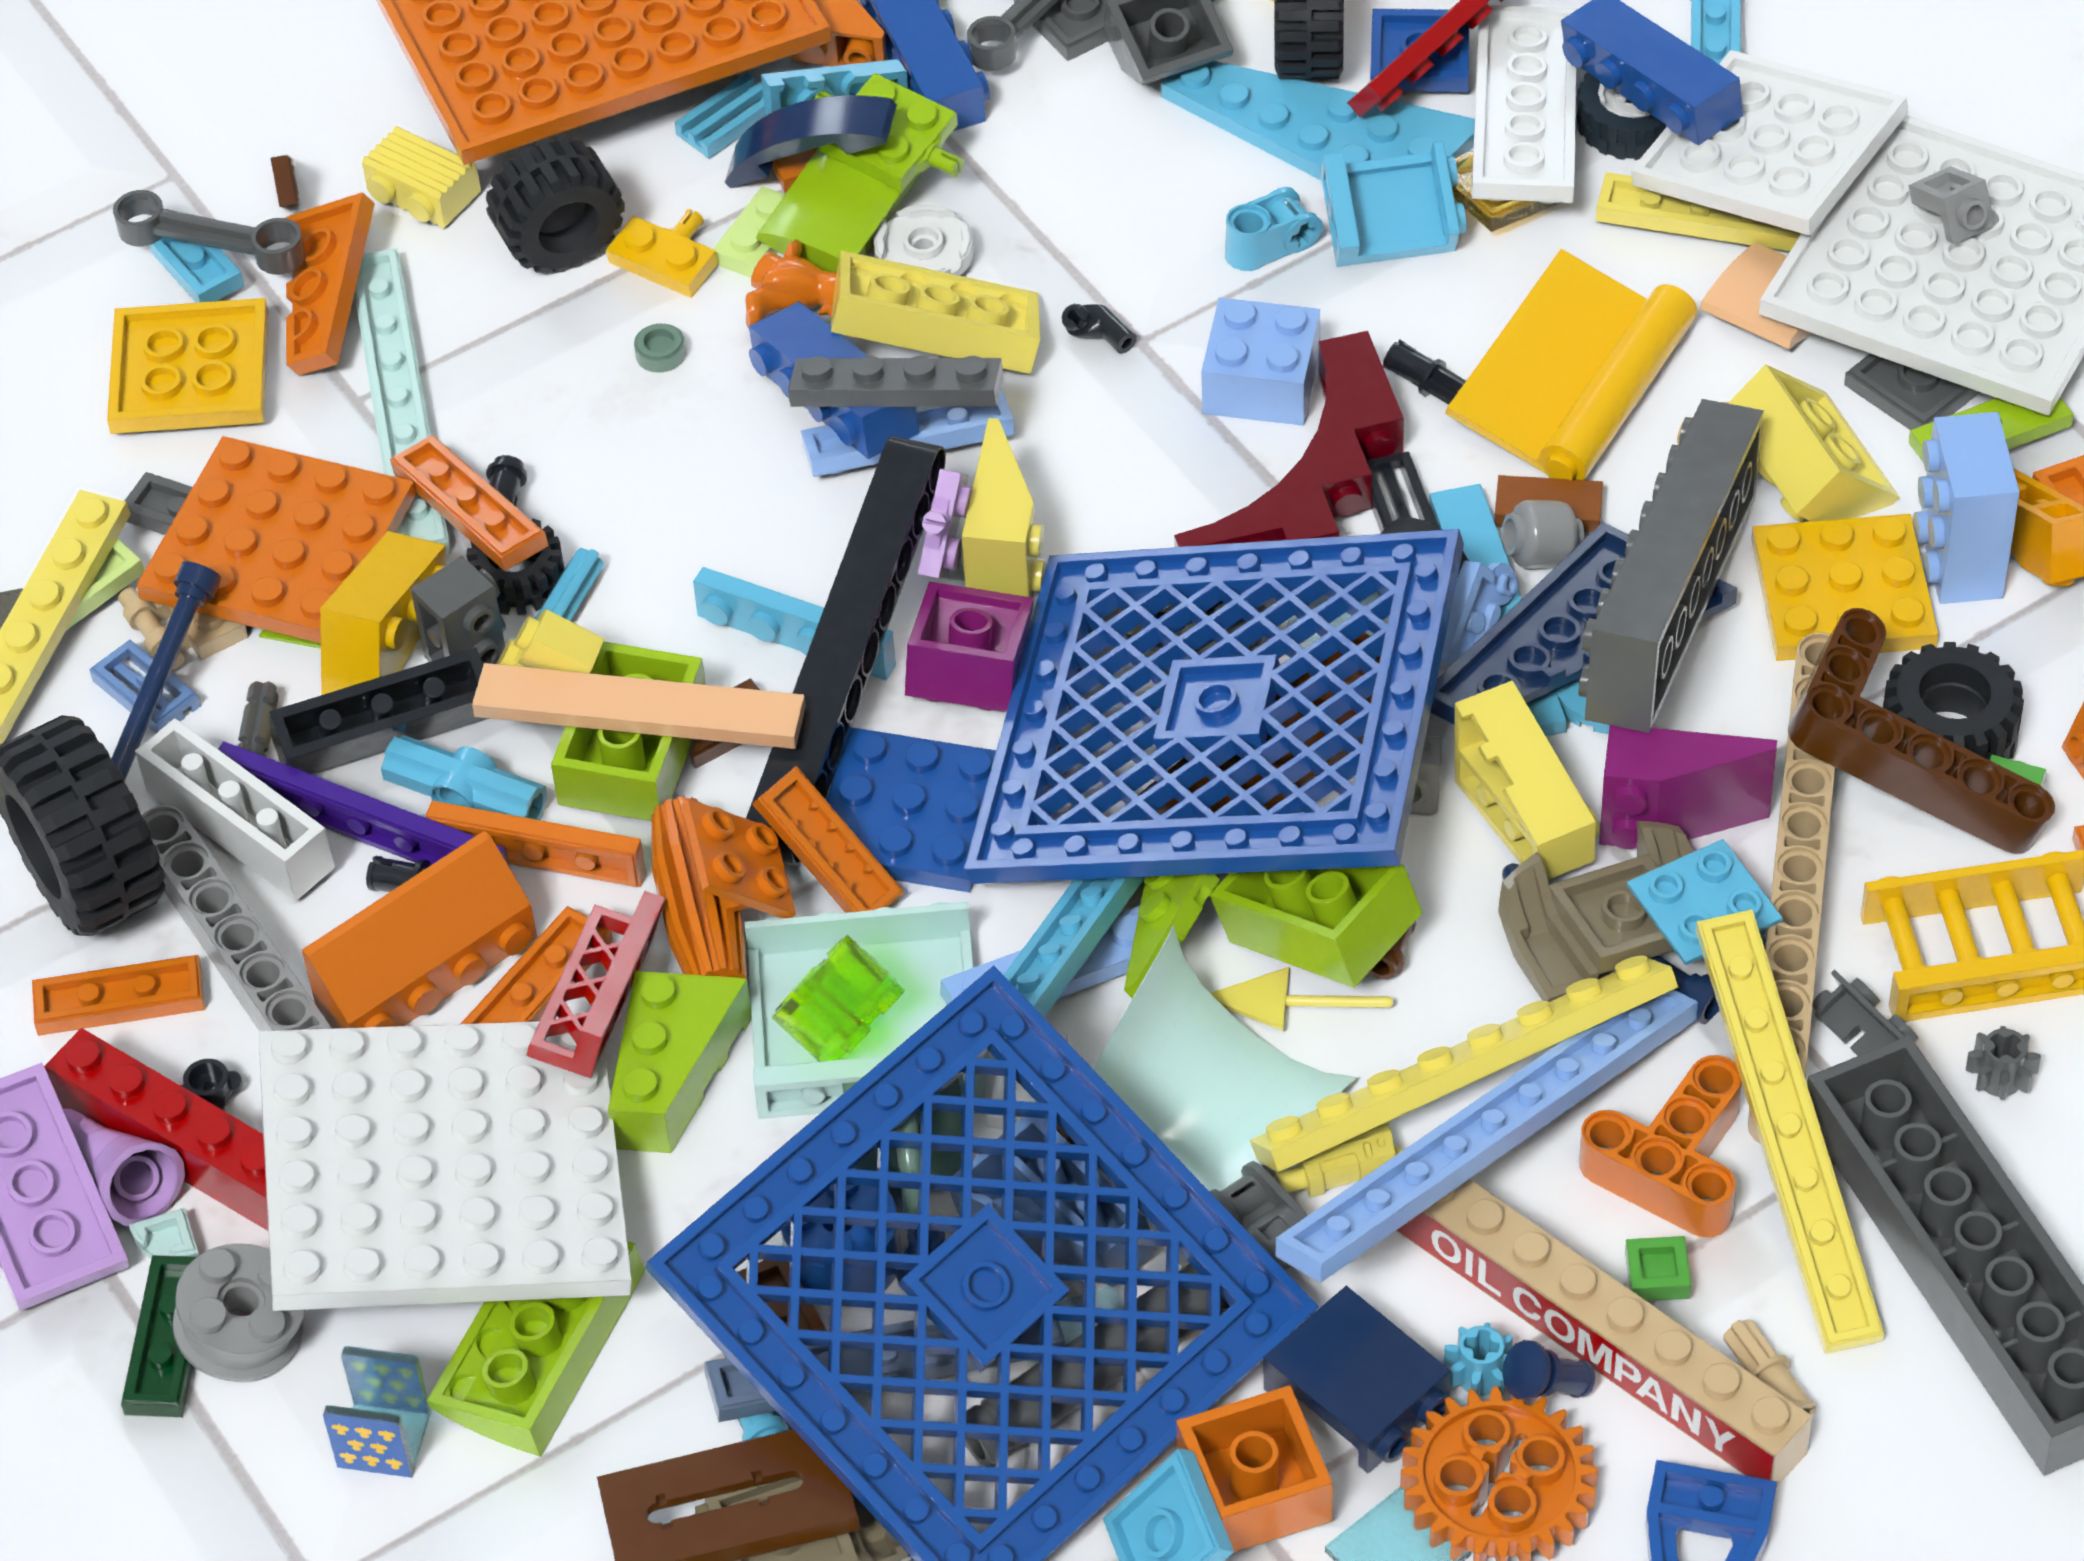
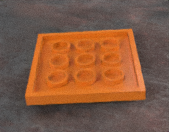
M222 436L137 582L136 587L139 599L175 608L178 598L175 596L177 587L174 585V580L183 561L195 562L214 570L222 578L214 598L207 600L204 607H198L196 613L321 643V606L387 531L396 533L416 496L414 481Z

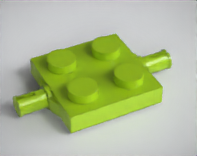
M876 73L869 78L856 95L892 98L897 104L887 143L851 154H846L836 143L819 147L820 152L901 192L917 174L928 169V167L933 166L956 178L958 173L962 172L965 163L964 158L942 149L944 141L958 126L957 113ZM820 90L819 95L817 94L815 99L831 97L833 95L825 90Z

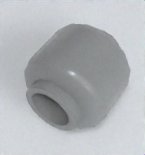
M1525 500L1518 503L1512 513L1505 516L1501 531L1502 545L1505 553L1512 556L1514 562L1522 568L1554 569L1584 540V526L1580 519H1576L1571 506L1564 501Z

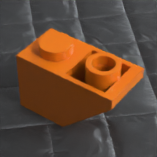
M814 0L830 26L832 42L791 55L792 61L824 66L887 60L885 32L857 0Z

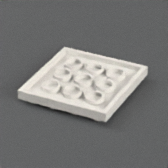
M1730 50L1719 65L1740 77L1743 116L1699 146L1683 135L1676 134L1666 127L1631 169L1633 186L1811 236L1908 114L1907 97Z

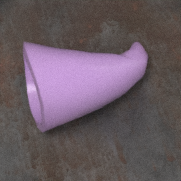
M68 1108L63 1109L102 1201L113 1220L124 1226H129V1224L161 1215L172 1205L181 1191L185 1178L184 1161L175 1149L161 1143L103 1127L77 1111Z

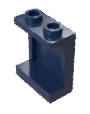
M1347 1285L1263 1357V1389L1269 1392L1290 1385L1298 1400L1358 1450V1466L1367 1474L1372 1472L1383 1461L1385 1463L1394 1461L1403 1452V1448L1407 1446L1411 1437L1413 1427L1421 1428L1424 1424L1427 1425V1411H1433L1443 1416L1445 1399L1450 1397L1451 1370Z

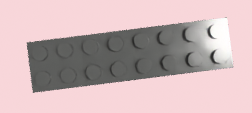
M1701 399L1693 418L1685 417L1681 427L1679 445L1672 444L1670 448L1666 473H1658L1654 484L1652 501L1646 500L1643 504L1639 520V530L1632 529L1630 531L1626 544L1625 560L1619 558L1616 560L1611 578V589L1603 588L1600 594L1597 619L1589 618L1585 626L1582 650L1590 652L1589 664H1585L1583 667L1578 690L1579 696L1586 697L1585 720L1650 733L1755 500L1764 410Z
M1908 1035L1808 1076L1807 1087L1830 1158L2042 1475L2045 1476L2084 1459V1286L1911 1036Z

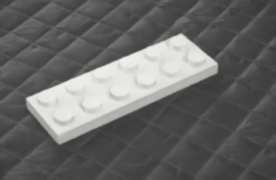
M1490 5L1493 11L1479 23L1472 199H1488L1495 202L1505 200L1538 201L1545 204L1556 202L1573 203L1576 67L1568 62L1562 50L1564 42L1561 20L1576 11L1577 8Z

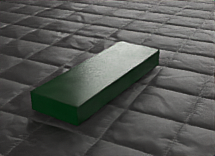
M152 1255L121 1401L124 1415L183 1418L193 1365L185 1359L176 1344L173 1334V1316L176 1307V1290L179 1279L186 1267L196 1257Z

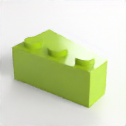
M635 971L608 1107L609 1119H613L616 1149L672 1153L703 1102V1092L716 1070L721 1072L729 1058L728 1050L740 1030L745 1031L752 1020L747 978Z

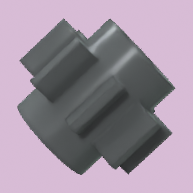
M2001 1026L2000 1029L1994 1030L1988 1035L1980 1032L1976 1034L1974 1050L1968 1052L1965 1067L1967 1072L1978 1073L1975 1089L1977 1091L1984 1090L1993 1096L2000 1097L2001 1100H2005L2007 1096L2013 1095L2018 1090L2028 1093L2030 1091L2032 1075L2038 1074L2041 1059L2040 1054L2028 1052L2030 1036L2028 1034L2022 1036L2019 1032L2007 1029L2005 1026Z

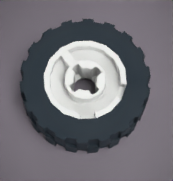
M1586 73L1584 81L1580 82L1578 88L1577 123L1578 131L1581 136L1585 137V142L1590 147L1598 149L1599 153L1606 156H1615V159L1625 160V158L1640 160L1666 129V124L1648 112L1640 111L1630 100L1613 89H1607L1589 73Z

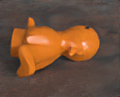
M797 239L788 244L783 257L772 251L767 252L758 261L751 276V286L756 290L747 293L745 297V323L747 327L799 301L809 309L822 306L819 310V315L829 314L830 318H832L837 272L824 271L808 260L803 259L800 256L803 246H801V241Z

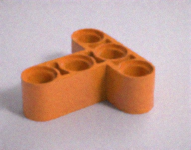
M1709 1055L1699 1059L1691 1067L1649 1127L1613 1110H1600L1591 1113L1584 1120L1581 1127L1579 1168L1583 1176L1592 1183L1693 1235L1704 1238L1723 1234L1729 1228L1733 1217L1736 1190L1735 1178L1728 1168L1709 1157L1731 1128L1739 1113L1742 1081L1736 1063L1720 1055ZM1601 1147H1610L1612 1149H1604ZM1651 1172H1658V1173H1661V1174H1663V1175H1655V1174H1652ZM1701 1198H1709L1715 1201H1705Z

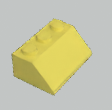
M1765 364L1728 402V404L1764 410L1758 471L1768 482L1777 486L1783 495V498L1780 500L1781 505L1797 521L1804 522L1806 519L1809 521L1857 518L1891 506L1900 498L1826 391Z

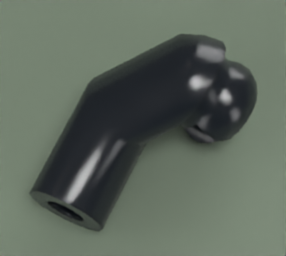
M1074 303L1068 305L1062 312V324L1067 332L1074 337L1105 339L1121 354L1128 352L1136 343V334L1104 305H1081Z

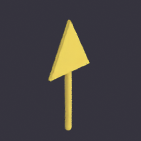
M1289 967L1211 992L1225 1009L1281 1031L1284 1029L1286 1006L1388 1008L1393 1005V999L1389 996L1287 995Z

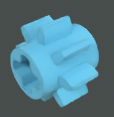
M1485 1322L1483 1326H1475L1468 1330L1463 1326L1459 1327L1458 1345H1445L1444 1364L1451 1367L1450 1386L1456 1387L1461 1385L1466 1392L1469 1389H1473L1478 1396L1489 1395L1492 1387L1498 1386L1501 1395H1503V1363L1508 1351L1513 1347L1512 1335L1502 1337L1495 1329L1491 1328L1488 1322Z

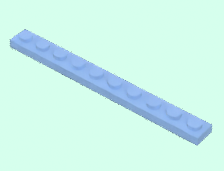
M1673 989L1563 1040L1276 1237V1257L1320 1283L1695 1022L1697 1020L1698 1001Z

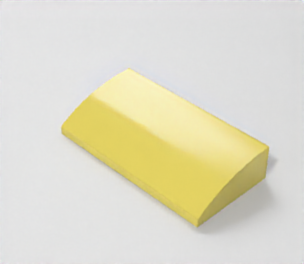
M841 250L834 288L831 332L950 358H964L967 356L1001 358L1003 369L1031 374L1040 342L1038 292Z

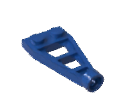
M1656 1460L1645 1520L1649 1561H1679L1676 1535L1680 1530L1730 1539L1732 1548L1725 1561H1759L1767 1546L1777 1481Z

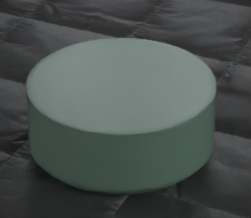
M665 323L649 325L639 331L634 339L636 360L647 371L656 373L671 371L681 365L686 357L684 335L673 325Z

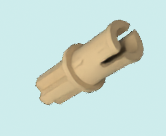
M1737 1320L1731 1324V1327L1723 1335L1724 1342L1742 1367L1810 1415H1813L1816 1411L1815 1403L1812 1399H1809L1790 1373L1791 1363L1785 1355H1777L1752 1320Z

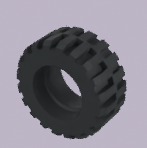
M61 715L0 745L1 817L8 827V833L14 845H16L24 865L34 878L37 888L42 896H45L55 915L61 918L63 925L75 935L93 936L157 904L166 886L163 881L165 879L164 870L159 863V853L153 844L150 836L151 832L138 809V804L124 782L123 775L117 765L115 766L111 760L109 752L103 743L97 740L93 730L89 726H85L84 721L79 717Z

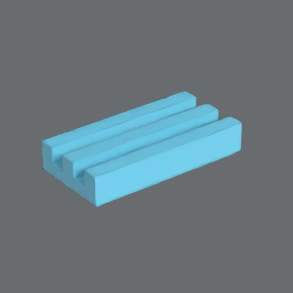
M748 73L744 74L674 122L676 135L709 159L741 137L749 127L766 116L762 83L759 82L755 85L754 77ZM757 102L756 104H754L753 106H751L750 108H748L747 110H745L744 112H742L744 109H746L747 107H749V106L752 105L753 103ZM721 126V128H719L718 130H716L714 133H712L711 135H709V136L706 137L705 139H702V138H704L705 136H707L708 134H710L711 132H713L715 129H717L718 127Z

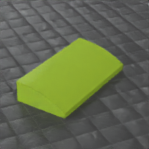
M818 148L759 230L756 239L783 255L788 244L797 239L801 241V246H803L800 255L803 259L808 260L824 271L837 272L841 250L866 255L874 244L873 239L880 225L885 219L887 223L890 221L923 172L917 174L901 192L820 152V148Z
M627 1241L631 1271L630 1295L484 1302L428 1397L427 1403L429 1407L482 1436L541 1457L646 1271L636 1244Z

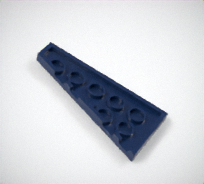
M1602 522L1437 678L1430 713L1455 725L1456 702L1512 680L1524 701L1528 703L1579 679L1584 665L1589 664L1590 652L1582 650L1586 623L1589 618L1597 619L1600 594L1603 588L1611 589L1613 569L1618 558L1625 560V550L1629 534ZM1719 579L1701 620L1735 605L1738 588Z

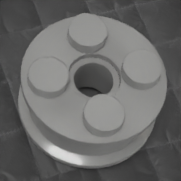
M227 1244L205 1251L196 1257L182 1273L176 1290L173 1334L182 1355L201 1372L225 1381H254L277 1372L295 1355L302 1338L303 1319L306 1309L272 1310L269 1249L253 1244ZM233 1310H243L248 1312L250 1315L235 1316L229 1312Z

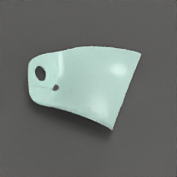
M1173 925L1094 1068V1071L1209 1191L1213 1189L1221 1191L1242 1177V1166L1250 1161H1255L1261 1166L1264 1165L1256 1160L1250 1140L1266 1133L1265 1128L1268 1124L1283 1117H1301L1316 1110L1317 1102L1329 1095L1341 1093L1358 1078L1326 1073L1293 1060L1258 1037L1231 1015L1200 983L1183 956Z

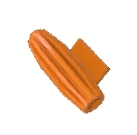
M678 796L677 799L672 800L670 798L665 800L662 805L658 804L654 808V813L651 814L652 873L657 894L665 897L662 909L663 920L669 945L682 973L747 978L746 935L741 910L753 908L780 918H792L796 915L775 830L763 823L754 822L725 812L720 808L702 804V802H698L693 797L689 799L685 798V796Z

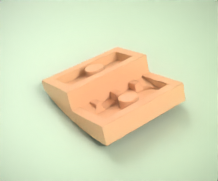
M1757 242L1743 251L1726 268L1701 302V310L1787 349L1792 348L1811 334V332L1759 315L1760 299L1787 256Z

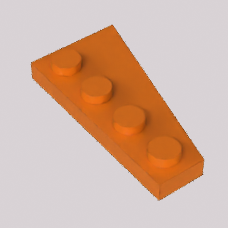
M363 192L286 217L299 225L306 252L304 262L299 268L292 271V280L286 283V298L292 303V313L286 317V365L298 376L339 363L375 205Z

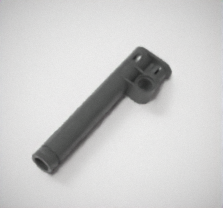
M1250 1161L1242 1166V1177L1221 1191L1213 1189L1209 1192L1284 1270H1287L1291 1265L1276 1257V1237L1307 1217L1308 1214L1265 1168L1255 1161ZM1179 1253V1264L1183 1267L1179 1270V1273L1199 1274ZM1154 1286L1137 1298V1311L1166 1313V1287ZM1179 1288L1178 1314L1207 1315V1290ZM1220 1296L1221 1314L1230 1308V1305ZM1100 1323L1095 1325L1094 1349L1124 1351V1325ZM1136 1326V1352L1162 1353L1165 1351V1328ZM1178 1329V1342L1195 1330ZM1082 1335L1063 1347L1082 1348ZM1052 1361V1388L1081 1389L1082 1363ZM1040 1362L1010 1381L1009 1385L1039 1387ZM1094 1364V1390L1105 1391L1123 1379V1366ZM985 1398L981 1400L980 1405H974L966 1410V1424L996 1426L997 1399ZM1009 1400L1008 1426L1038 1428L1039 1402ZM1051 1402V1426L1081 1407V1404ZM966 1439V1448L981 1465L991 1467L995 1464L996 1440ZM1008 1441V1452L1009 1450L1014 1451L1027 1442Z

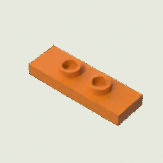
M797 766L752 803L845 913L871 911L888 907L904 893L902 888Z

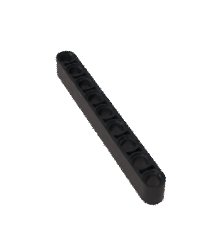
M890 436L887 440L793 690V694H804L806 705L796 749L772 747L752 803L795 766L800 769L824 799L826 798L924 530L922 526L923 517L931 511L940 469H945L946 452L943 446L896 436ZM751 803L746 819L771 827ZM776 833L783 863L794 866L799 865L801 862L799 858Z

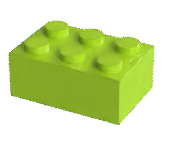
M603 641L590 674L706 685L702 658ZM565 726L551 762L558 805L651 821V814L654 813V808L658 804L662 805L665 800L672 798L693 739Z
M1400 864V866L1229 873L1210 895L1229 942L1353 988L1361 982L1423 913L1403 864Z

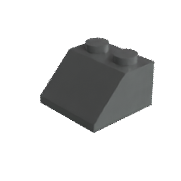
M1106 0L1103 31L1121 70L1142 85L1233 55L1234 49L1210 0Z

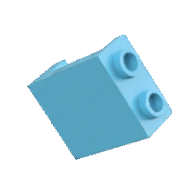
M1443 141L1433 142L1431 151L1428 153L1345 163L1344 152L1323 156L1320 176L1336 267L1456 251L1460 233L1466 232V216L1463 203L1454 202L1452 187L1458 185L1457 166L1454 156L1446 157Z

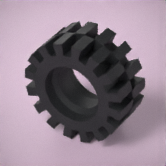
M532 518L531 521L542 529L541 521ZM549 525L542 529L546 534L548 547L525 559L534 562V564L521 571L506 572L499 570V566L472 542V548H467V561L478 571L485 569L495 580L500 591V595L497 597L500 614L509 615L510 608L516 607L517 614L524 615L527 614L526 606L533 605L535 611L540 610L543 606V598H548L564 572L565 567L560 540L558 536H554V530Z

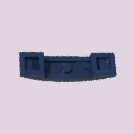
M842 95L811 99L776 110L758 120L740 137L735 145L724 183L729 188L768 178L774 160L831 143H836L846 154L887 143L897 104L892 98Z

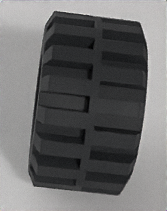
M1274 0V66L1279 79H1339L1343 71L1344 0Z
M556 137L550 143L547 139L536 142V146L530 149L524 147L517 152L518 156L513 160L507 159L501 165L503 171L499 174H494L490 182L493 189L486 193L485 200L489 205L486 210L515 260H518L522 267L526 269L533 267L534 271L538 273H546L549 269H552L554 273L564 272L566 267L573 266L575 268L583 265V261L590 256L592 258L596 257L602 252L600 248L604 244L611 243L615 237L613 231L619 229L623 222L620 214L625 211V203L621 198L623 195L590 146L586 147L584 142L578 139L569 142L566 137Z
M1944 642L1943 647L1936 648L1931 643L1921 646L1920 654L1910 651L1902 657V664H1895L1890 671L1889 680H1886L1883 708L1988 760L1991 759L1992 755L2013 759L2017 748L2024 699H2022L2023 688L2021 681L2014 680L2015 671L2010 665H1999L2000 657L1991 651L1987 654L1980 653L1979 646L1968 644L1966 648L1956 647V642ZM1953 712L1966 716L1967 718H1947L1936 713Z

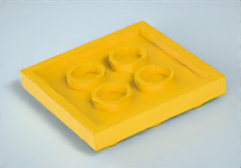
M266 298L115 308L107 412L110 434L264 423L269 314Z
M1911 514L1752 527L1751 541L1776 661L1796 660V651L1800 640L1812 633L1824 632L1831 634L1843 613L1852 608L1869 610L1876 614L1884 623L1887 631L1886 639L1879 653L1921 650V646L1931 643L1937 648L1938 630Z

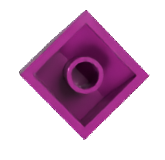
M929 581L907 643L905 696L924 698L932 702H948L973 706L988 711L998 710L1007 712L1030 628L1034 598Z

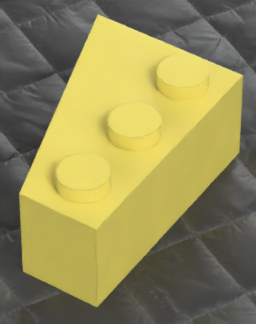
M1513 680L1456 702L1455 783L1519 863L1522 864L1537 852L1542 858L1549 880L1594 862L1596 836L1599 835V823L1596 815L1583 801Z

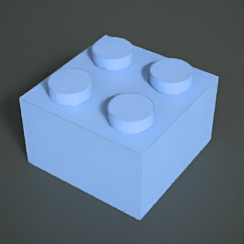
M1219 297L1201 371L1202 414L1304 426L1318 364L1320 309Z

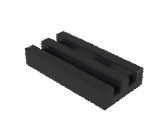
M1409 451L1366 460L1372 473L1371 508L1380 532L1383 531L1387 524L1392 522V518L1375 476V471L1380 472L1396 517L1410 518L1392 470L1394 467H1399L1419 519L1430 522L1438 527Z

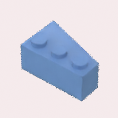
M1021 1118L1015 1123V1141L1044 1143V1118ZM1056 1131L1057 1144H1070ZM1003 1134L997 1139L1003 1140ZM978 1154L972 1161V1178L1002 1180V1155ZM1014 1156V1181L1043 1183L1044 1158ZM1056 1159L1055 1184L1085 1185V1161ZM960 1170L953 1176L960 1177ZM1097 1171L1098 1187L1115 1188ZM950 1192L959 1214L960 1192ZM972 1193L971 1218L988 1203L1001 1216V1195ZM1013 1196V1221L1042 1223L1043 1198ZM1055 1199V1224L1084 1226V1201ZM1097 1202L1096 1227L1125 1229V1204ZM1138 1211V1230H1150L1147 1218ZM1021 1237L1031 1249L1042 1254V1238ZM1054 1239V1260L1064 1265L1083 1266L1084 1241ZM1096 1242V1267L1125 1269V1244ZM1137 1245V1267L1157 1251L1156 1246ZM1104 1283V1284H1107V1285H1109V1286H1111V1287H1114V1286L1117 1285V1284H1111V1283Z

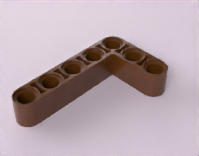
M1852 608L1845 611L1822 648L1788 724V734L1794 745L1802 751L2006 852L2022 854L2029 851L2055 812L2053 797L2039 784L1860 697L1886 639L1887 631L1882 620L1869 610Z

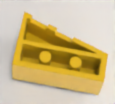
M387 531L321 606V695L404 669L420 639L410 588L446 566L445 544Z

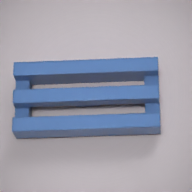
M129 639L91 667L89 671L92 681L131 712L137 694L109 671L111 670L139 693L145 678L140 674H136L122 661L127 658L147 674L153 657ZM170 673L164 689L175 699L170 702L161 694L156 706L159 711H154L148 725L155 733L160 731L174 718L180 722L185 719L183 711L187 708L194 712L201 707L198 694L172 673Z

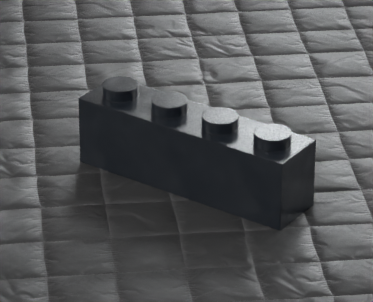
M477 647L269 711L270 735L280 763L313 774L384 752L394 736L400 738L405 735L416 740H422L490 719L474 717L472 708L483 668Z

